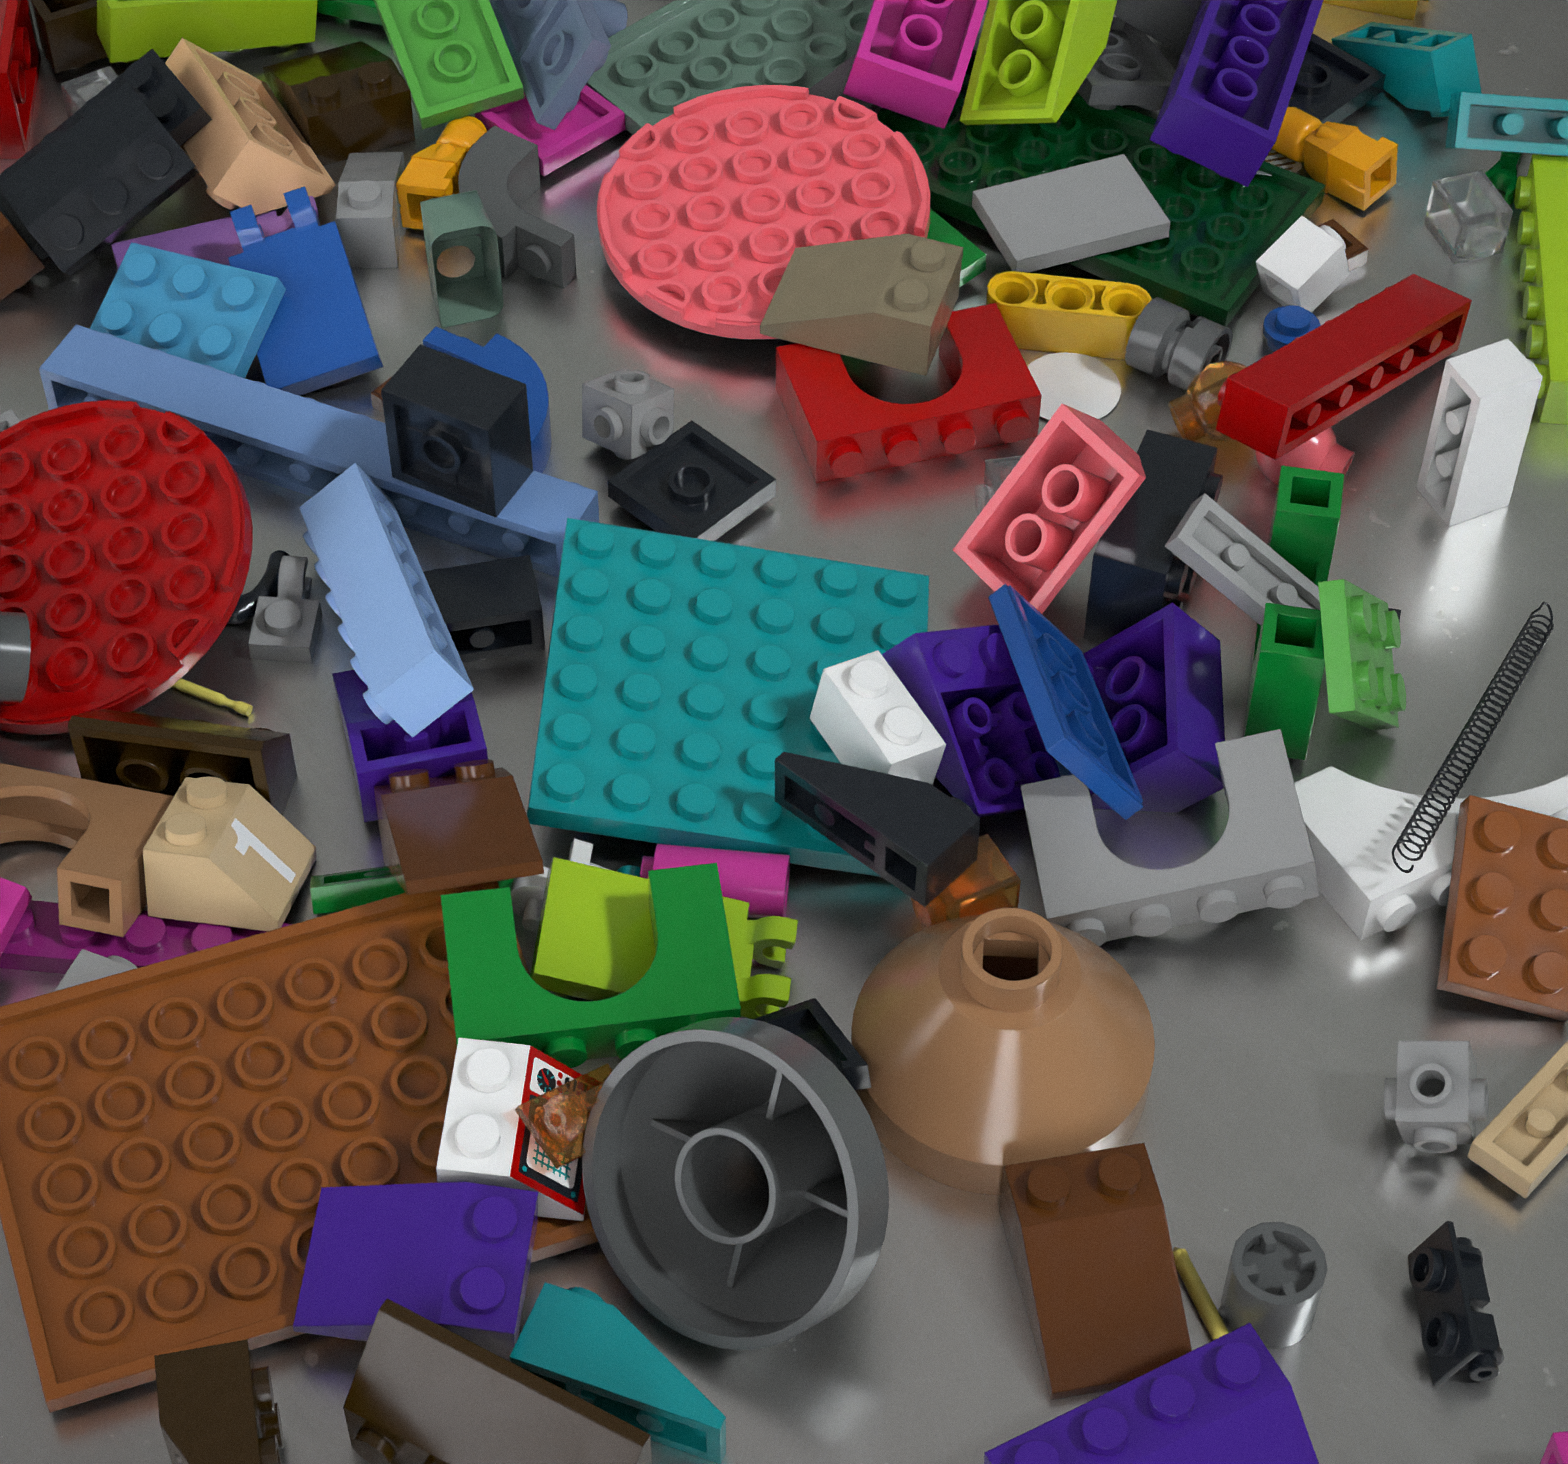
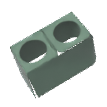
M477 190L420 202L430 287L442 328L489 319L498 315L504 306L497 234ZM453 246H465L471 249L475 255L473 267L466 274L459 277L444 276L437 269V259L440 254Z

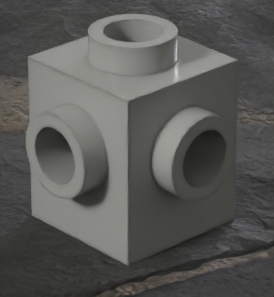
M622 368L582 384V437L614 451L617 457L637 460L656 445L665 442L673 434L674 388L650 379V375L646 372Z
M1398 1041L1397 1078L1385 1079L1384 1111L1386 1120H1395L1404 1144H1414L1413 1146L1416 1149L1429 1153L1452 1152L1457 1149V1144L1472 1143L1475 1139L1476 1121L1488 1120L1487 1079L1477 1078V1063L1470 1041Z

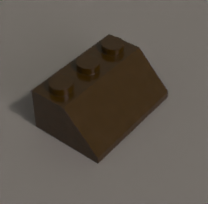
M107 709L73 715L68 723V730L82 779L175 796L185 777H217L225 782L249 784L283 816L297 776L290 733L275 732L267 728L252 729L214 724L199 719L183 720L153 716L138 711L122 712Z

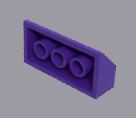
M1250 1323L984 1452V1464H1319L1292 1386Z

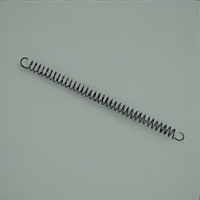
M1542 602L1538 609L1531 612L1501 666L1495 673L1494 678L1491 680L1472 715L1469 717L1468 722L1446 756L1445 761H1443L1429 788L1410 817L1409 822H1407L1401 836L1397 839L1392 849V859L1396 867L1402 872L1410 873L1413 871L1414 865H1411L1409 870L1402 869L1396 862L1394 856L1395 849L1397 848L1401 856L1410 861H1418L1423 857V853L1427 850V846L1430 845L1431 839L1434 838L1435 832L1439 829V825L1442 824L1443 818L1446 817L1447 811L1450 810L1451 804L1454 803L1455 797L1458 796L1467 777L1471 774V770L1475 767L1478 757L1481 756L1486 744L1490 741L1501 718L1505 715L1508 706L1511 704L1519 687H1521L1526 675L1543 649V645L1547 642L1550 633H1552L1554 629L1553 613L1547 602ZM1543 605H1546L1549 609L1550 619L1544 615L1534 614L1540 611ZM1535 617H1543L1550 622V624L1547 626L1545 623L1541 621L1532 619ZM1532 623L1542 624L1546 627L1547 632L1533 626ZM1529 629H1532L1537 634L1543 635L1544 638H1540L1537 634L1529 632ZM1525 635H1529L1534 640L1540 641V644H1537L1535 641L1526 638ZM1522 641H1526V643H1528L1529 645L1536 647L1537 650H1534L1530 646L1523 644ZM1518 647H1522L1526 651L1533 653V656H1530L1528 653L1519 650ZM1515 653L1528 658L1530 662H1526L1523 658L1516 656ZM1511 659H1515L1519 663L1526 665L1527 668H1523L1521 665L1512 662ZM1508 665H1512L1517 670H1521L1523 674H1519L1517 671L1509 669ZM1504 671H1508L1512 675L1519 677V680H1515L1513 677L1506 675ZM1501 677H1505L1508 681L1515 683L1516 686L1502 681ZM1497 683H1501L1506 688L1511 689L1512 692L1509 693L1507 690L1498 687ZM1497 689L1502 694L1508 695L1509 698L1505 699L1503 696L1496 694L1494 690ZM1490 696H1494L1498 700L1504 701L1505 705H1501L1499 702L1492 700ZM1486 702H1491L1494 706L1500 707L1501 711L1488 706ZM1483 708H1487L1490 712L1497 714L1498 717L1494 718L1492 715L1484 712ZM1479 715H1484L1486 718L1493 720L1494 724L1481 719ZM1475 721H1480L1482 724L1489 726L1490 730H1485L1477 725ZM1472 727L1484 732L1487 736L1482 737L1480 734L1473 732ZM1468 734L1481 739L1483 743H1478L1476 740L1469 738ZM1467 740L1472 744L1477 745L1479 750H1475L1473 747L1466 745L1464 741ZM1460 747H1465L1469 751L1474 752L1475 756H1470L1468 753L1463 752ZM1459 753L1466 758H1470L1471 763L1458 758L1456 754ZM1452 760L1459 761L1466 765L1468 769H1462L1455 765ZM1449 767L1462 771L1464 776H1459L1450 771ZM1445 773L1458 778L1460 782L1455 783L1453 780L1448 779ZM1441 780H1446L1453 784L1456 789H1450L1443 785ZM1437 787H1442L1445 790L1450 791L1452 796L1445 795L1444 793L1440 792L1437 789ZM1433 794H1439L1446 798L1448 803H1443L1436 799ZM1429 801L1441 804L1444 810H1439L1432 806ZM1425 807L1432 808L1433 810L1437 811L1440 816H1434L1428 813ZM1421 814L1428 815L1429 817L1433 818L1436 823H1430L1424 820ZM1417 821L1426 823L1432 830L1420 827ZM1413 828L1422 830L1428 837L1416 834ZM1409 835L1418 837L1424 844L1412 841ZM1405 842L1414 844L1420 851L1411 850ZM1402 843L1409 852L1420 854L1419 857L1409 858L1405 856L1400 850V844Z

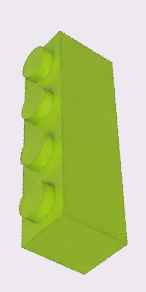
M97 0V34L110 63H134L151 49L160 58L169 57L182 38L209 53L223 51L237 53L252 48L272 46L285 48L295 44L315 42L317 0Z

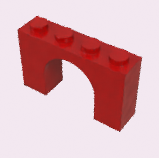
M996 303L952 311L939 343V358L953 387L945 394L922 403H891L868 395L852 381L840 354L798 343L776 347V391L816 484L1001 444L1018 442L1038 436L1042 395Z

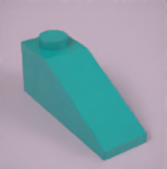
M1370 22L1331 39L1334 46L1385 74L1383 89L1406 108L1429 111L1432 117L1449 116L1451 94L1458 92L1482 94L1472 34Z
M545 1282L509 1356L510 1362L651 1435V1441L722 1464L727 1452L726 1416L614 1305L606 1303L599 1295L581 1287L564 1289Z

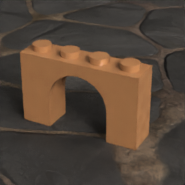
M0 763V844L13 841H44L70 848L71 851L57 867L59 924L124 937L147 905L143 848L174 796Z

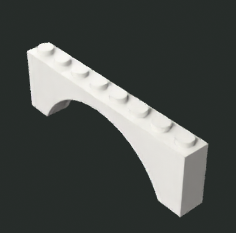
M1332 766L1294 783L1315 861L1318 890L1360 941L1382 930L1387 932L1395 931L1407 924L1415 914L1436 904L1441 906L1448 904L1459 808L1466 798H1455L1454 803L1451 804L1450 810L1447 811L1446 817L1443 818L1442 824L1439 825L1438 831L1435 832L1434 838L1431 839L1430 845L1427 846V850L1423 853V857L1420 860H1407L1401 856L1397 848L1395 849L1394 856L1396 862L1402 869L1409 870L1411 865H1414L1413 871L1404 873L1394 864L1392 849L1423 795L1380 787L1355 778ZM1568 775L1525 791L1493 797H1481L1568 821ZM1435 797L1443 803H1448L1446 798ZM1429 801L1432 806L1439 810H1444L1441 804ZM1425 807L1428 813L1434 816H1440L1437 811L1433 810L1432 808ZM1421 814L1424 820L1430 823H1436L1433 818L1429 817L1428 815ZM1417 821L1420 827L1432 830L1426 823ZM1413 828L1416 834L1428 837L1422 830ZM1409 835L1412 841L1424 844L1418 837ZM1405 842L1411 850L1420 851L1414 844ZM1402 843L1400 844V850L1405 856L1409 858L1419 857L1420 854L1411 853L1405 849Z

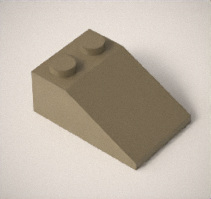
M900 234L795 248L761 322L760 334L926 376L958 299L963 247L911 234Z

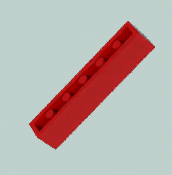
M1412 274L1398 283L1386 287L1373 297L1356 304L1353 308L1332 320L1326 321L1323 325L1307 334L1295 338L1291 343L1269 355L1263 356L1260 360L1241 371L1231 374L1223 383L1218 394V405L1221 408L1215 430L1277 460L1457 351L1472 300L1416 274Z

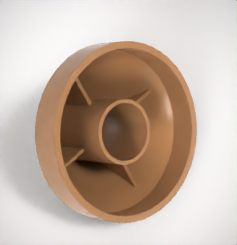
M999 908L984 914L950 919L925 928L899 943L884 956L866 979L858 995L851 1027V1044L868 1064L872 1087L855 1091L870 1115L879 1140L891 1153L912 1169L930 1179L956 1189L977 1194L1001 1196L1005 1165L1124 1146L1137 1127L1146 1105L1154 1063L1155 1040L1151 1016L1137 985L1126 970L1097 944L1079 933L1061 925L1048 922L1040 915L1025 909Z

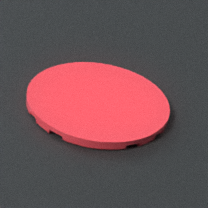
M755 85L716 91L673 107L674 114L662 119L653 126L646 123L619 149V158L610 172H607L602 179L597 201L598 231L603 254L619 283L632 297L649 310L682 327L705 334L736 339H778L760 334V325L795 248L900 234H911L927 238L930 226V189L928 178L918 154L901 132H893L878 120L876 112L852 100L839 96L835 101L821 96L810 95L809 88L787 85Z

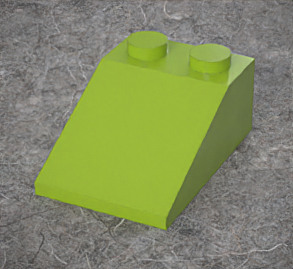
M989 0L960 121L964 125L1057 123L1106 48L1117 0Z

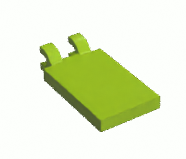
M553 857L547 874L530 977L547 991L592 1001L611 998L625 992L646 974L656 955L649 910L648 879ZM722 896L741 1006V1016L755 1019L778 1011L779 1007L785 1008L789 1002L791 978L774 974H758L750 977L752 959L760 964L781 969L785 963L786 949L792 950L795 945L798 920L780 916H767L757 920H747L749 902Z

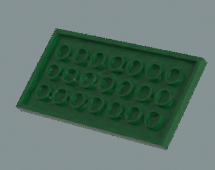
M974 49L959 96L945 129L882 108L877 113L878 120L893 132H901L918 154L928 178L930 208L986 231L987 229L972 207L973 191L1125 154L1169 219V237L1079 259L1067 264L1109 281L1138 285L1145 289L1153 299L1156 297L1188 310L1190 314L1197 317L1202 316L1224 327L1229 324L1260 283L1256 261L1301 216L1309 220L1323 202L1325 184L1265 161L1259 170L1272 176L1256 174L1249 186L1246 187L1229 178H1224L1213 170L1182 155L1174 154L1165 147L1149 140L1157 121L1156 119L1117 105L1112 110L1093 108L1084 101L1078 92L1075 93L1057 123L964 125L960 121L977 52Z

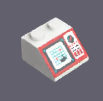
M458 1038L436 1167L438 1183L472 1182L538 1192L539 1217L584 1221L586 1198L582 1173L583 1143L589 1115L602 1085L531 1045Z

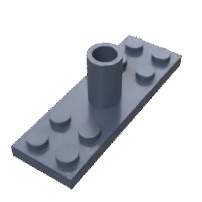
M489 0L536 122L555 130L565 114L571 112L576 106L580 92L594 71H598L604 65L608 51L611 48L608 38L626 28L628 12L625 4L617 0Z

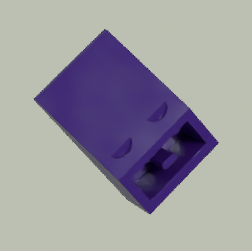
M999 624L914 633L881 654L946 743L936 778L954 798H958L966 803L976 816L983 817L1025 810L1021 785L1061 777L1054 757L1046 751Z
M355 670L332 673L364 823L378 820L374 786L390 784L389 774L405 770L427 769L429 778L454 775L455 764L488 759L487 747L472 692L412 738L395 720L385 724L373 713L363 697V693L368 690V686L361 680Z

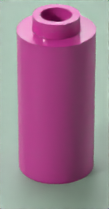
M657 844L654 857L643 856L640 877L648 879V871L717 863L722 896L749 902L748 918L760 919L767 916H786L790 878V855Z

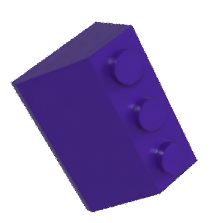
M1171 603L1083 653L1142 796L1144 807L1139 811L1177 813L1224 789L1215 743L1225 741L1221 644L1217 637L1174 603ZM1090 790L1094 809L1113 810Z

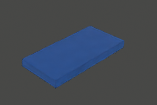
M1004 584L988 598L1046 751L1122 818L1127 820L1144 807L1142 804L1143 799L1082 650L1011 585L1008 587Z

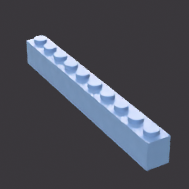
M75 325L39 368L49 410L87 401L119 400L137 402L142 408L153 409L163 413L171 411L204 431L207 437L222 451L236 472L311 497L356 463L393 501L405 528L500 559L530 555L533 570L559 577L567 518L599 523L598 491L583 487L575 482H568L536 471L531 473L497 517L490 516L393 478L386 425L383 422L318 402L312 398L302 397L270 387L259 381H252L220 371L209 365H202L173 356L159 349H152L123 340L109 333H101Z

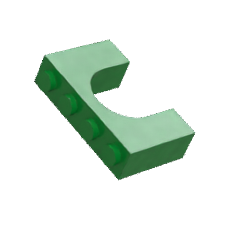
M1281 465L1267 545L1318 586V582L1328 581L1340 521L1344 474ZM1266 603L1262 625L1256 622L1243 737L1281 729L1287 757L1292 759L1305 760L1325 669L1320 610Z
M717 863L648 871L649 910L656 955L649 970L634 986L614 997L598 1001H575L559 997L543 989L530 977L518 953L510 887L441 895L456 1044H458V1038L531 1045L564 1065L574 1068L583 1064L586 1060L616 1056L624 1059L644 1043L696 1022L723 1017L741 1018V1006Z

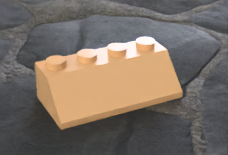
M183 38L180 40L165 64L212 119L181 145V148L187 152L191 160L201 171L198 175L208 185L206 193L215 202L230 210H233L236 205L241 208L252 205L255 215L287 206L283 193L304 186L308 195L314 198L329 194L335 187V182L267 83Z

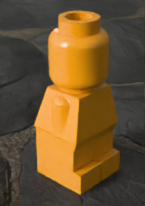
M1287 107L1272 150L1293 161L1304 162V169L1314 181L1326 185V194L1329 193L1365 211L1396 184L1397 143L1384 137L1377 141L1363 134L1356 126L1329 121L1323 124L1318 118L1296 107Z
M465 116L449 122L435 144L411 156L410 162L396 182L398 201L401 205L402 226L404 228L423 230L420 202L459 193L458 178L461 164L473 144L487 132L485 125L479 119Z

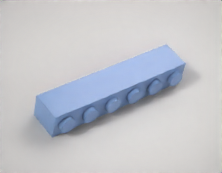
M354 463L299 507L308 529L303 534V538L312 552L319 558V561L314 564L315 570L331 589L326 594V599L343 621L338 626L340 635L355 652V656L350 659V663L357 675L368 686V690L363 693L367 705L383 723L389 724L395 720L413 738L472 692L474 688L393 501Z

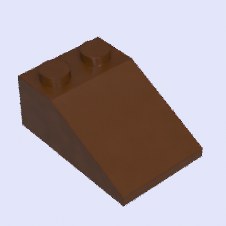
M483 759L458 763L454 765V775L429 778L427 769L395 772L388 775L390 784L374 786L384 864L407 895L544 874L543 860L514 777L503 767L494 768L493 760Z
M1145 1143L1004 1166L999 1213L1051 1400L1113 1390L1192 1351L1164 1204Z

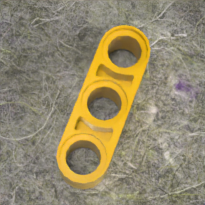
M1017 271L996 274L987 285L986 305L996 303L1018 349L1051 353H1078L1091 357L1125 360L1126 347L1131 331L1143 309L1152 300L1150 294L1145 289L1130 283Z

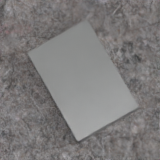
M1125 154L975 190L972 196L973 209L1012 271L1028 273L1169 237V219Z

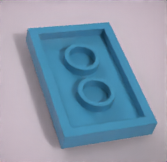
M131 242L90 329L101 333H109L123 340L148 348L159 349L167 354L198 364L209 365L217 370L245 378L286 288L277 277Z

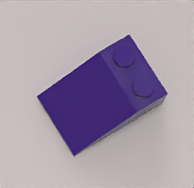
M472 1182L321 1187L293 1324L294 1332L367 1342L378 1310L388 1298L510 1362L509 1356L519 1337L538 1224V1192Z

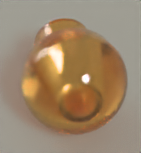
M1219 361L1209 364L1193 377L1187 387L1186 394L1168 402L1171 416L1182 439L1196 441L1206 436L1210 440L1221 442L1234 440L1215 430L1221 408L1218 405V394L1223 383L1231 374L1237 373L1247 366L1233 361Z

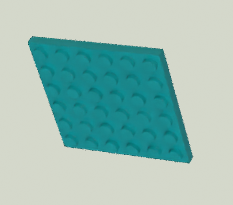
M567 518L527 807L529 823L666 845L790 855V863L881 877L775 802V758L782 752H788L841 764L810 720L823 669L877 650L883 654L914 633L928 632L929 576Z

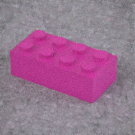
M873 0L843 94L945 129L959 96L988 0Z

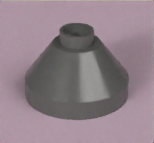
M738 1017L712 1018L690 1024L644 1043L615 1067L598 1092L589 1115L583 1143L582 1173L587 1209L596 1237L612 1269L633 1297L662 1323L678 1333L703 1344L733 1350H755L788 1341L837 1313L861 1290L879 1258L885 1239L889 1210L886 1164L879 1137L860 1097L845 1076L819 1050L797 1035L767 1022Z

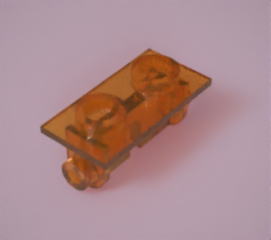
M608 1063L525 1102L515 1109L556 1169L580 1158L586 1153L583 1143L591 1109L600 1101L597 1097L598 1092L613 1071Z

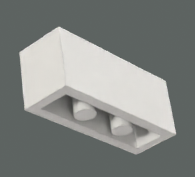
M1508 338L1446 359L1416 489L1448 527L1506 507L1510 502L1543 376L1538 372L1535 364L1527 359Z

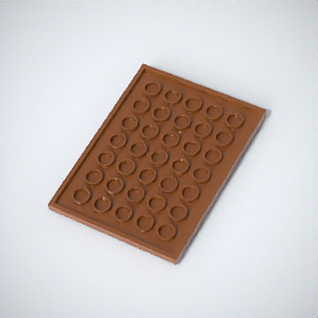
M497 881L411 895L406 893L0 1007V1218L45 1402L50 1413L156 1380L155 1355L247 1339L250 1350L305 1334L294 1332L293 1324L321 1187L438 1183L436 1167L457 1050L441 895L499 888ZM516 936L519 957L525 970L530 975L528 966L526 964L524 955L522 953L519 941ZM587 1204L584 1221L538 1216L531 1263L599 1242L591 1223Z

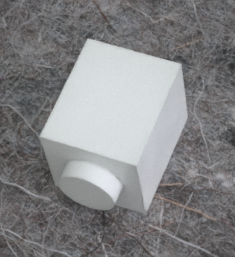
M1301 216L1256 261L1262 291L1282 306L1296 305L1312 313L1349 276L1344 240L1329 226L1322 225L1318 227Z

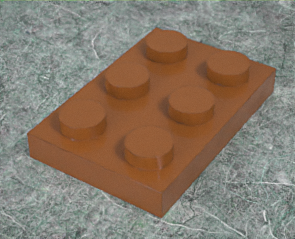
M1469 795L1460 804L1437 989L1564 1022L1568 1020L1567 820Z

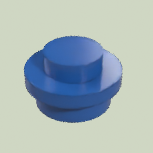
M1288 305L1273 309L1266 315L1263 333L1269 348L1274 352L1291 343L1295 338L1301 337L1321 325L1318 318L1310 311L1300 306Z

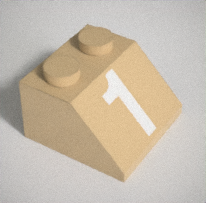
M210 776L200 778L185 777L143 848L148 916L261 931L281 928L317 858L316 846L249 784L225 782L220 778Z

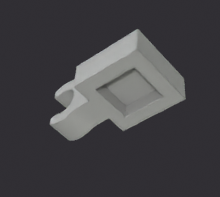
M283 556L279 568L278 596H259L248 641L251 659L300 663L313 662L323 614L320 600L309 599L312 579L311 577H305L308 566L307 557Z

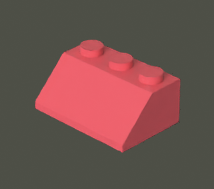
M1062 403L954 547L953 551L994 592L1004 584L1008 587L1011 585L1043 614L1146 479L1139 455L1101 420Z

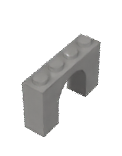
M1281 729L1215 743L1222 784L1229 808L1227 826L1219 841L1205 855L1189 864L1176 868L1161 870L1145 869L1124 862L1115 856L1105 846L1099 835L1090 790L1075 775L1071 774L1021 785L1047 921L1079 933L1098 946H1101L1106 941L1134 935L1142 937L1161 935L1172 927L1200 921L1209 923L1224 922L1233 918L1238 913L1266 907L1276 909L1290 908L1298 905L1304 899L1318 897L1319 890L1315 861Z

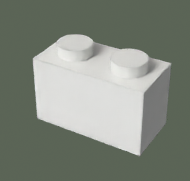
M879 650L823 669L810 720L840 763L923 781L932 785L946 743Z

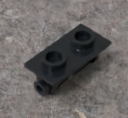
M1446 1221L1408 1255L1409 1279L1414 1287L1422 1327V1345L1427 1352L1433 1385L1440 1386L1459 1369L1469 1371L1472 1380L1488 1381L1499 1375L1498 1366L1504 1361V1354L1499 1344L1494 1316L1471 1310V1306L1484 1308L1490 1302L1482 1265V1252L1478 1248L1473 1247L1472 1241L1469 1238L1456 1237L1453 1222Z

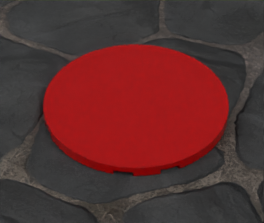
M101 400L65 405L20 421L0 432V612L26 613L29 621L31 641L30 669L26 693L22 702H0L1 731L30 735L61 734L69 732L68 723L73 715L99 709L132 712L162 694L188 673L207 653L228 623L243 592L250 567L253 543L250 506L245 489L235 469L225 455L207 437L204 431L187 419L171 411L163 413L153 409L142 408L137 402Z

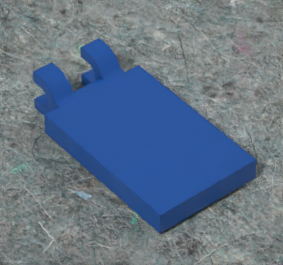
M305 186L283 193L295 226L283 232L265 237L261 225L258 224L252 205L231 211L232 221L244 252L228 257L230 266L277 277L286 288L257 351V356L267 386L299 396L383 367L336 222L333 221L320 226L314 206L311 205Z

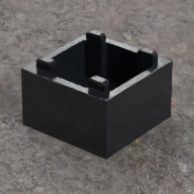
M420 344L381 389L393 478L490 516L497 517L533 472L527 388L525 383Z

